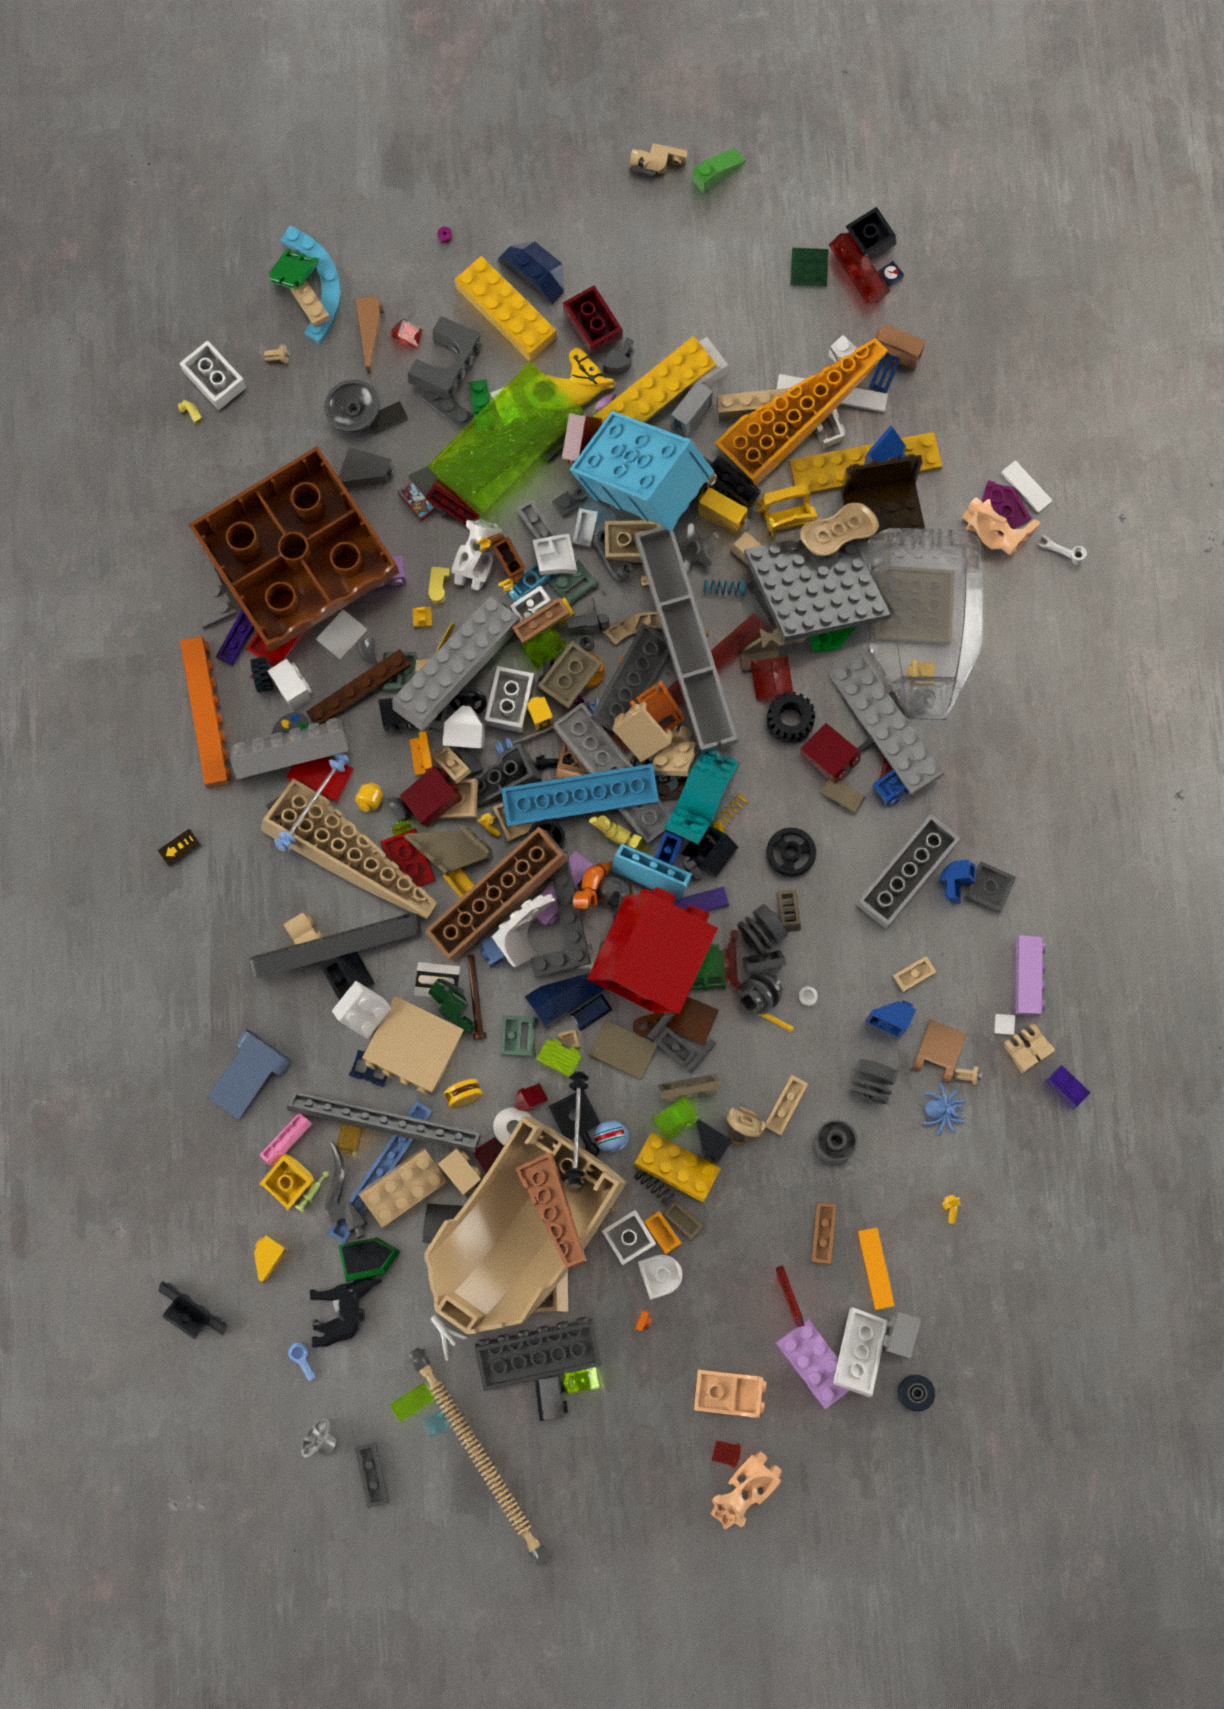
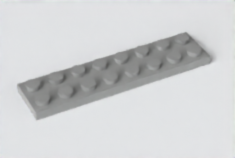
M861 654L828 673L837 689L911 795L944 776L939 765Z
M583 702L552 725L589 774L633 767L602 726L590 718L592 714ZM660 799L657 803L618 809L638 836L642 837V841L646 845L666 830L664 825L671 815Z

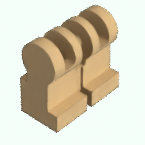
M1034 1023L1028 1026L1033 1036L1025 1029L1020 1031L1023 1040L1017 1034L1012 1036L1017 1046H1014L1010 1040L1003 1042L1004 1047L1013 1058L1021 1074L1056 1051ZM1024 1041L1027 1042V1044L1030 1047L1026 1048L1024 1045Z

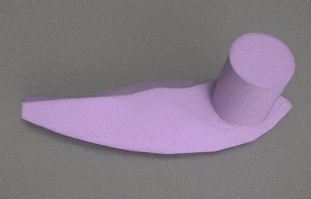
M616 391L601 398L591 415L594 416L615 399Z

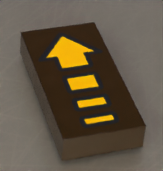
M188 829L160 848L158 852L170 867L201 844L192 831Z

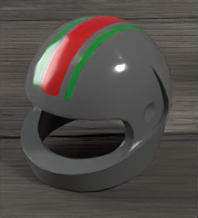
M606 877L600 881L596 890L597 900L603 906L606 904L611 905L612 911L617 913L625 895H629V886L617 877Z

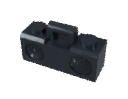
M719 455L711 463L710 466L717 475L715 481L749 508L761 494L762 490Z

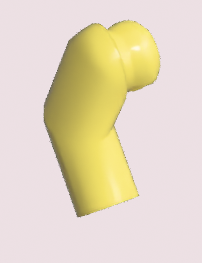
M183 400L182 403L178 404L179 410L182 413L188 411L194 422L202 419L195 404L187 400Z

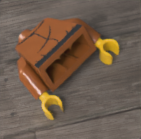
M501 533L488 538L483 537L475 545L479 544L482 549L479 552H483L492 546L509 576L507 580L499 582L498 586L503 585L504 591L502 593L512 590L513 585L524 577V569H526L524 562L509 537L506 538Z

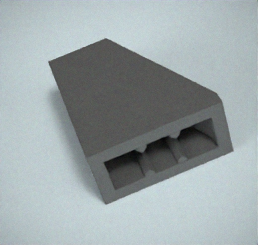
M349 447L339 479L345 488L387 483L389 477H392L394 474L395 466H393L390 458Z

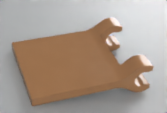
M930 1019L912 1069L920 1071L924 1061L945 1069L941 1080L949 1083L967 1033Z

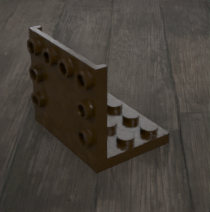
M910 454L900 459L892 457L883 462L870 461L865 465L852 464L846 468L841 488L843 506L849 503L864 504L872 510L879 522L876 533L864 539H855V543L925 531L916 487V481L922 465L921 455L915 456V454Z

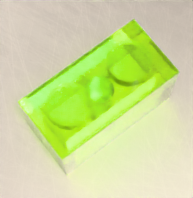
M553 626L525 644H520L536 668L567 647Z
M683 1096L652 1118V1121L665 1139L670 1137L672 1140L681 1133L679 1131L684 1126L689 1128L695 1124L698 1114L686 1097Z

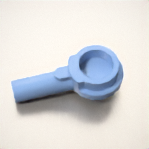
M294 1343L288 1349V1356L291 1361L300 1364L308 1381L315 1378V1375L306 1360L308 1355L307 1347L302 1343Z

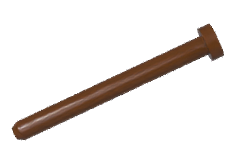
M471 954L467 956L475 1024L473 1039L480 1040L487 1038L486 1032H483L475 958Z

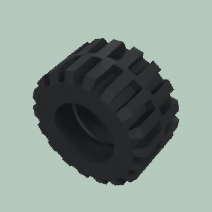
M792 691V694L784 692L783 696L779 694L776 700L773 699L767 713V726L770 727V733L775 734L776 739L781 738L782 742L786 743V740H789L790 743H794L795 740L799 742L802 741L803 737L806 738L815 721L813 703L810 704L808 697L805 699L803 694L796 695V692ZM786 709H794L800 713L802 721L795 726L786 725L781 721L780 713Z

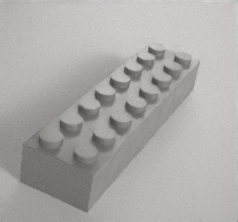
M490 596L393 697V710L423 731L514 634L512 627L520 622V617Z

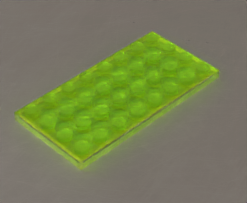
M530 361L427 465V468L479 517H482L567 430L569 413L582 415L584 410Z

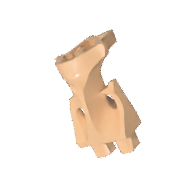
M977 497L968 505L969 509L962 516L968 522L966 527L968 531L976 532L983 543L990 549H1002L1008 555L1015 554L1041 524L1038 520L1034 519L1022 529H1011L1007 519L998 515L993 510L990 499L983 503Z
M761 1451L754 1456L751 1455L728 1481L730 1485L733 1484L736 1487L731 1493L717 1495L712 1499L715 1507L711 1515L722 1523L725 1530L733 1524H737L742 1528L746 1522L744 1515L748 1507L752 1504L758 1507L781 1482L778 1478L782 1470L777 1465H772L770 1469L765 1467L763 1464L767 1460V1456ZM745 1475V1481L739 1482V1476ZM758 1488H762V1495L757 1493ZM746 1490L747 1500H744L742 1497V1491Z

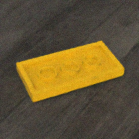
M652 1131L633 1165L701 1202H704L721 1170L720 1167Z

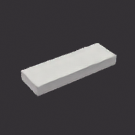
M1016 460L1001 472V475L1037 514L1052 503L1053 500Z

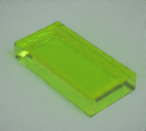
M423 1382L389 1405L401 1422L432 1402L434 1398Z

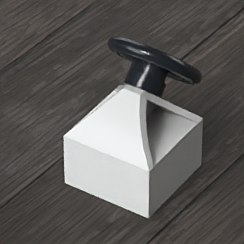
M464 687L450 701L451 707L456 712L444 722L443 745L483 748L486 724L477 714L486 708L487 700L481 691L472 687ZM460 693H472L475 696H463ZM455 699L460 700V706L456 704ZM481 700V705L475 709V702Z

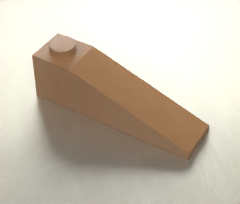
M377 296L355 299L367 374L372 372L381 325V313H384L383 304L378 301Z

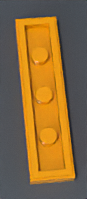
M878 1228L857 1231L874 1309L893 1307L895 1304Z

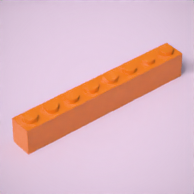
M202 636L180 640L204 785L207 789L230 785L229 779L232 778V773L226 763V760H229L227 749H224L223 746L226 738L224 731L220 729V724H223L221 713L217 712V706H220L218 695L214 694L216 681L214 677H211L213 664L211 659L208 660L207 653H210L208 641L205 642Z

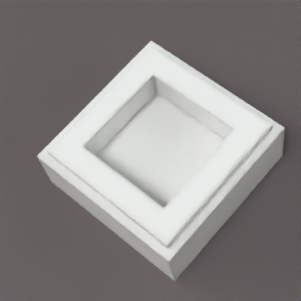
M995 1014L994 1034L1014 1035L1015 1015Z

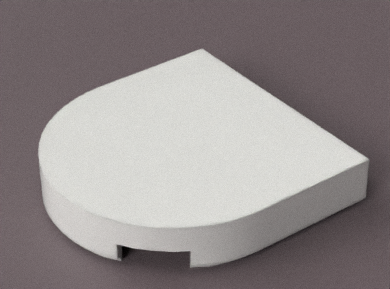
M657 1255L638 1261L650 1300L670 1294L679 1287L682 1281V1269L680 1264L671 1256Z

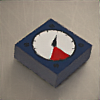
M894 261L878 271L880 277L889 287L904 277V273Z

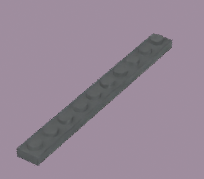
M297 1091L293 1092L287 1104L288 1111L473 1153L476 1152L481 1139V1133Z

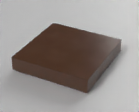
M687 996L680 1014L674 1015L669 1029L676 1035L704 1046L719 1009Z

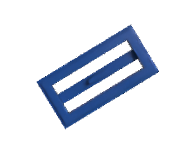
M886 353L880 360L869 387L887 393L901 358ZM886 357H888L889 360L886 364V367L883 371V374L880 378L878 385H876L875 382L877 380V377L880 373V370L883 366ZM892 360H895L896 362L888 378L885 388L881 387L883 381L886 377Z

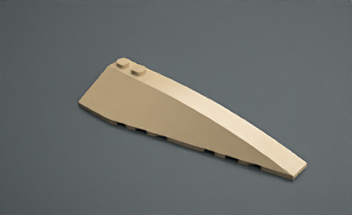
M292 779L263 818L261 831L274 839L281 837L279 835L280 831L289 832L316 792L297 780ZM319 794L292 833L296 843H290V848L358 887L428 919L437 902L420 886L417 887L412 882V879L398 869L399 866L393 861L391 862L386 857V854L365 834H361L352 822L346 820L342 816L343 813L335 809L327 798ZM277 815H281V818L278 820L274 818Z

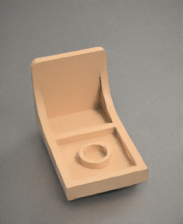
M698 1370L694 1411L759 1418L760 1414H764L765 1402H761L762 1394H766L767 1382L763 1381V1377Z

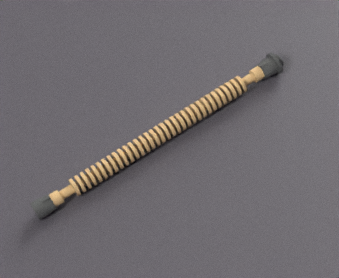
M419 1347L409 1353L410 1358L407 1359L408 1362L411 1361L416 1371H419L422 1377H425L431 1386L428 1389L429 1392L433 1390L434 1392L431 1395H437L434 1397V1400L439 1399L436 1402L437 1405L441 1403L442 1405L439 1408H445L442 1413H448L445 1415V1418L450 1416V1419L447 1420L448 1423L453 1421L450 1426H456L453 1431H459L456 1433V1436L461 1434V1437L458 1439H464L461 1444H467L464 1449H470L467 1451L468 1454L472 1452V1455L469 1457H475L472 1460L473 1463L478 1462L475 1465L476 1468L480 1466L481 1468L478 1471L483 1470L481 1476L486 1475L483 1478L484 1481L488 1479L487 1486L492 1485L489 1489H495L492 1491V1494L497 1493L495 1499L500 1498L497 1501L498 1504L503 1502L500 1507H506L503 1512H509L506 1514V1517L511 1515V1518L508 1519L509 1522L514 1520L511 1525H517L514 1530H520L517 1534L524 1536L528 1543L527 1547L530 1550V1556L537 1567H540L551 1559L543 1544L540 1545L537 1538L534 1539L529 1531V1528L532 1527L531 1524L526 1526L529 1522L528 1520L523 1521L526 1516H520L523 1514L522 1510L518 1512L520 1507L515 1508L518 1503H512L515 1499L514 1497L509 1498L512 1495L511 1492L506 1493L509 1489H503L506 1487V1484L501 1485L503 1479L498 1480L501 1477L500 1474L495 1476L498 1471H492L495 1468L494 1465L492 1467L489 1466L492 1464V1461L487 1463V1460L490 1458H484L487 1453H481L484 1448H478L481 1446L480 1443L476 1445V1442L479 1441L478 1439L473 1440L476 1435H470L473 1431L472 1429L470 1431L467 1430L470 1428L469 1425L465 1427L467 1421L462 1422L465 1418L464 1416L459 1417L462 1414L461 1412L457 1413L459 1408H453L456 1406V1403L451 1404L454 1401L453 1398L449 1400L448 1398L451 1395H445L448 1392L447 1389L443 1391L445 1385L440 1387L443 1383L442 1380L437 1382L432 1374L433 1370L429 1365L431 1364L424 1353L425 1349L420 1350Z

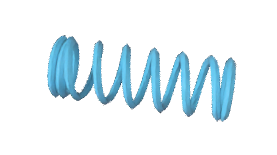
M705 579L704 594H706V584L709 594L711 593L712 586L714 584L715 594L718 593L720 585L721 594L723 595L727 584L728 595L731 594L733 586L734 595L736 596L740 585L741 596H745L746 582H742L741 584V582L739 581L736 589L735 582L732 581L729 591V584L727 580L725 581L723 589L721 580H719L716 590L715 581L712 580L711 587L709 589V581Z

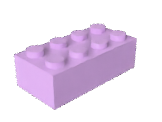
M806 1319L775 1343L823 1409L828 1408L850 1391L833 1384L838 1358L809 1319Z

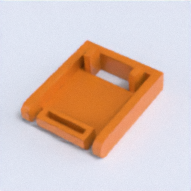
M659 681L657 683L660 687L659 690L653 685L637 696L636 700L639 704L642 702L647 704L646 711L657 723L671 715L674 721L662 728L664 731L667 729L671 730L686 718L663 682ZM634 700L629 702L631 706L636 704Z

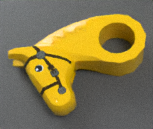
M574 348L568 354L569 362L572 366L571 377L564 379L540 375L533 378L527 385V402L530 409L538 415H562L587 404L601 391L615 388L614 379L604 378L599 367L582 348ZM542 388H549L555 393L553 400L547 403L537 401L534 395Z

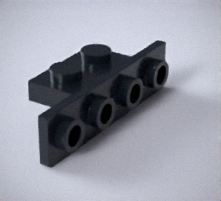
M164 1281L160 1283L158 1292L173 1301L164 1312V1319L193 1339H196L206 1325L224 1335L227 1324H225L222 1318L215 1317L209 1313L206 1307L193 1302L190 1296L177 1291L176 1287L171 1283Z

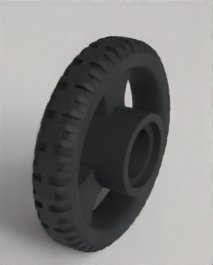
M792 827L784 828L770 838L766 849L767 860L773 870L787 877L800 876L806 873L814 864L816 846L813 839L805 831ZM784 836H799L804 840V843L799 845L795 841L786 842ZM773 847L782 849L781 857L785 861L782 866L774 859ZM793 848L797 854L789 856L786 850ZM802 853L809 854V859L804 866L798 869L793 867V863L799 860Z

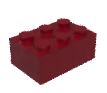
M595 285L563 302L564 314L591 356L623 338V329Z

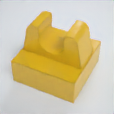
M431 607L412 608L414 628L433 627Z

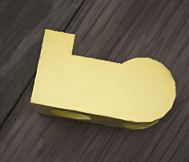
M431 567L428 594L430 601L435 605L442 604L446 599L444 587L445 580H451L450 568Z

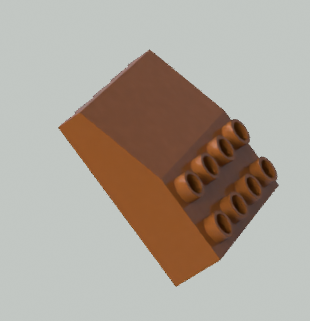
M318 446L188 524L196 540L270 653L399 574L397 564Z

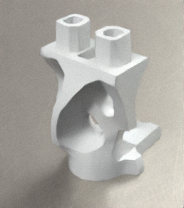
M483 519L476 521L467 520L466 527L470 529V535L467 543L461 544L452 566L451 573L455 574L454 584L464 586L468 577L473 579L471 588L480 591L484 582L489 580L495 551H487V549L483 552L475 551L473 543L483 537L488 538L498 533L502 534V529L498 528V524L490 523ZM463 553L468 554L467 560L462 559ZM484 556H487L488 562L484 565L482 564V559Z

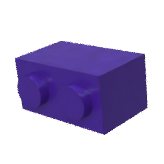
M1063 1065L1058 1067L1045 1080L1073 1109L1078 1107L1091 1093Z

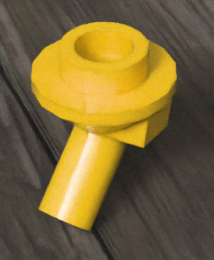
M492 813L480 815L481 818L478 819V822L489 833L498 838L501 831L492 825L496 820V816H492Z
M950 1195L944 1198L945 1202L941 1203V1205L944 1206L945 1210L950 1209L948 1222L954 1224L958 1212L957 1207L961 1203L960 1197Z

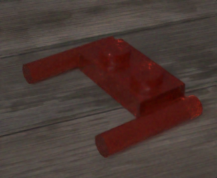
M736 930L731 931L730 943H728V948L724 949V960H728V968H725V979H729V984H733L731 991L734 994L739 992L741 985L737 977L736 942L738 931Z

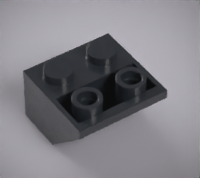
M357 951L336 957L320 966L339 1001L355 981L367 988L375 985Z

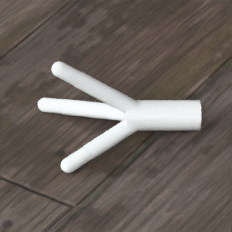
M436 1314L431 1318V1321L441 1333L444 1357L448 1361L446 1338L452 1346H455L456 1343L449 1334L464 1340L466 1336L447 1328Z

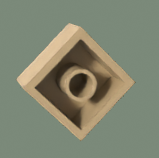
M455 1149L438 1165L459 1191L467 1197L479 1186L484 1175L476 1166L471 1167L469 1165L471 1160L463 1150L459 1152Z

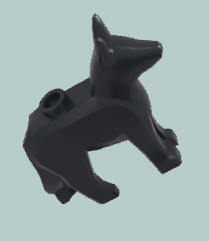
M372 1277L340 1284L327 1291L311 1289L310 1300L332 1301L335 1312L338 1315V1318L327 1323L313 1320V1330L324 1333V1336H313L312 1348L327 1347L336 1342L353 1338L360 1330L361 1321L365 1319L364 1309H360V1299L374 1286L381 1283L382 1280H373Z

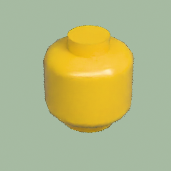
M369 782L360 787L355 801L359 805L360 810L364 812L377 810L383 798V793L377 784Z

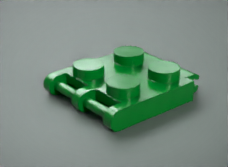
M286 249L270 270L269 280H271V283L277 285L284 284V287L295 290L303 285L317 266L319 258L307 257L304 253L297 254L290 249Z
M719 944L710 945L693 983H704V985H692L691 989L704 988L709 990V988L718 987L726 989L723 950H719Z

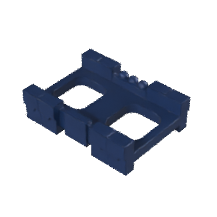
M358 1050L349 1076L357 1079L363 1078V1080L372 1082L374 1085L384 1087L387 1076H384L383 1079L373 1076L375 1070L367 1067L364 1073L355 1070L357 1061L362 1059L365 1053Z

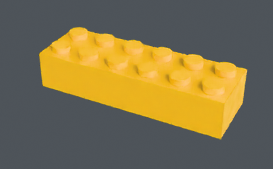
M482 256L454 279L456 289L529 362H532L557 339L556 329Z

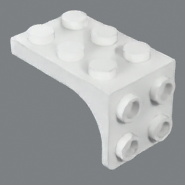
M551 894L544 897L540 895L533 901L530 899L521 905L522 909L512 913L509 916L511 919L498 926L499 930L492 936L513 967L531 961V958L537 957V953L528 939V927L541 912L555 901Z

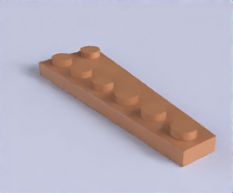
M549 1152L516 1167L515 1169L525 1189H527L533 1205L536 1206L550 1238L554 1241V1245L565 1267L571 1270L586 1263L585 1253L553 1154Z

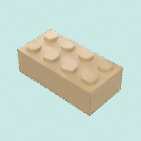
M422 1148L360 1191L358 1195L379 1226L383 1228L447 1183V1180L426 1149Z

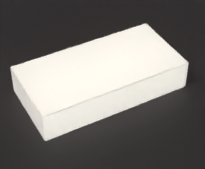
M579 509L572 546L591 549L598 516L597 511Z

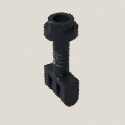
M568 754L563 758L562 763L571 765L575 761L570 759L572 756ZM540 755V757H536V766L540 770H545V766L558 765L559 759H545L544 755Z

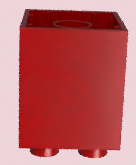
M655 887L653 892L642 889L640 894L625 895L587 980L652 1013L680 1014L718 928L707 923L710 915L708 912L693 905H688L687 909L673 905L676 896L661 888Z

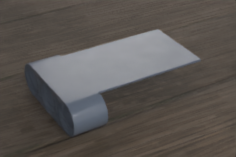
M245 1029L236 1042V1045L240 1048L239 1052L207 1097L238 1120L270 1073L274 1072L281 1076L291 1062L287 1056L248 1029Z

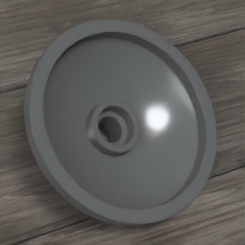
M347 380L331 389L326 397L324 409L328 421L336 429L343 432H358L374 422L379 413L380 401L376 391L368 383L361 380Z

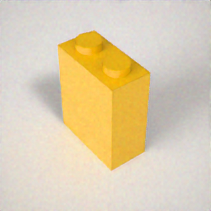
M708 487L706 492L702 491L698 498V515L737 536L746 523L748 509Z

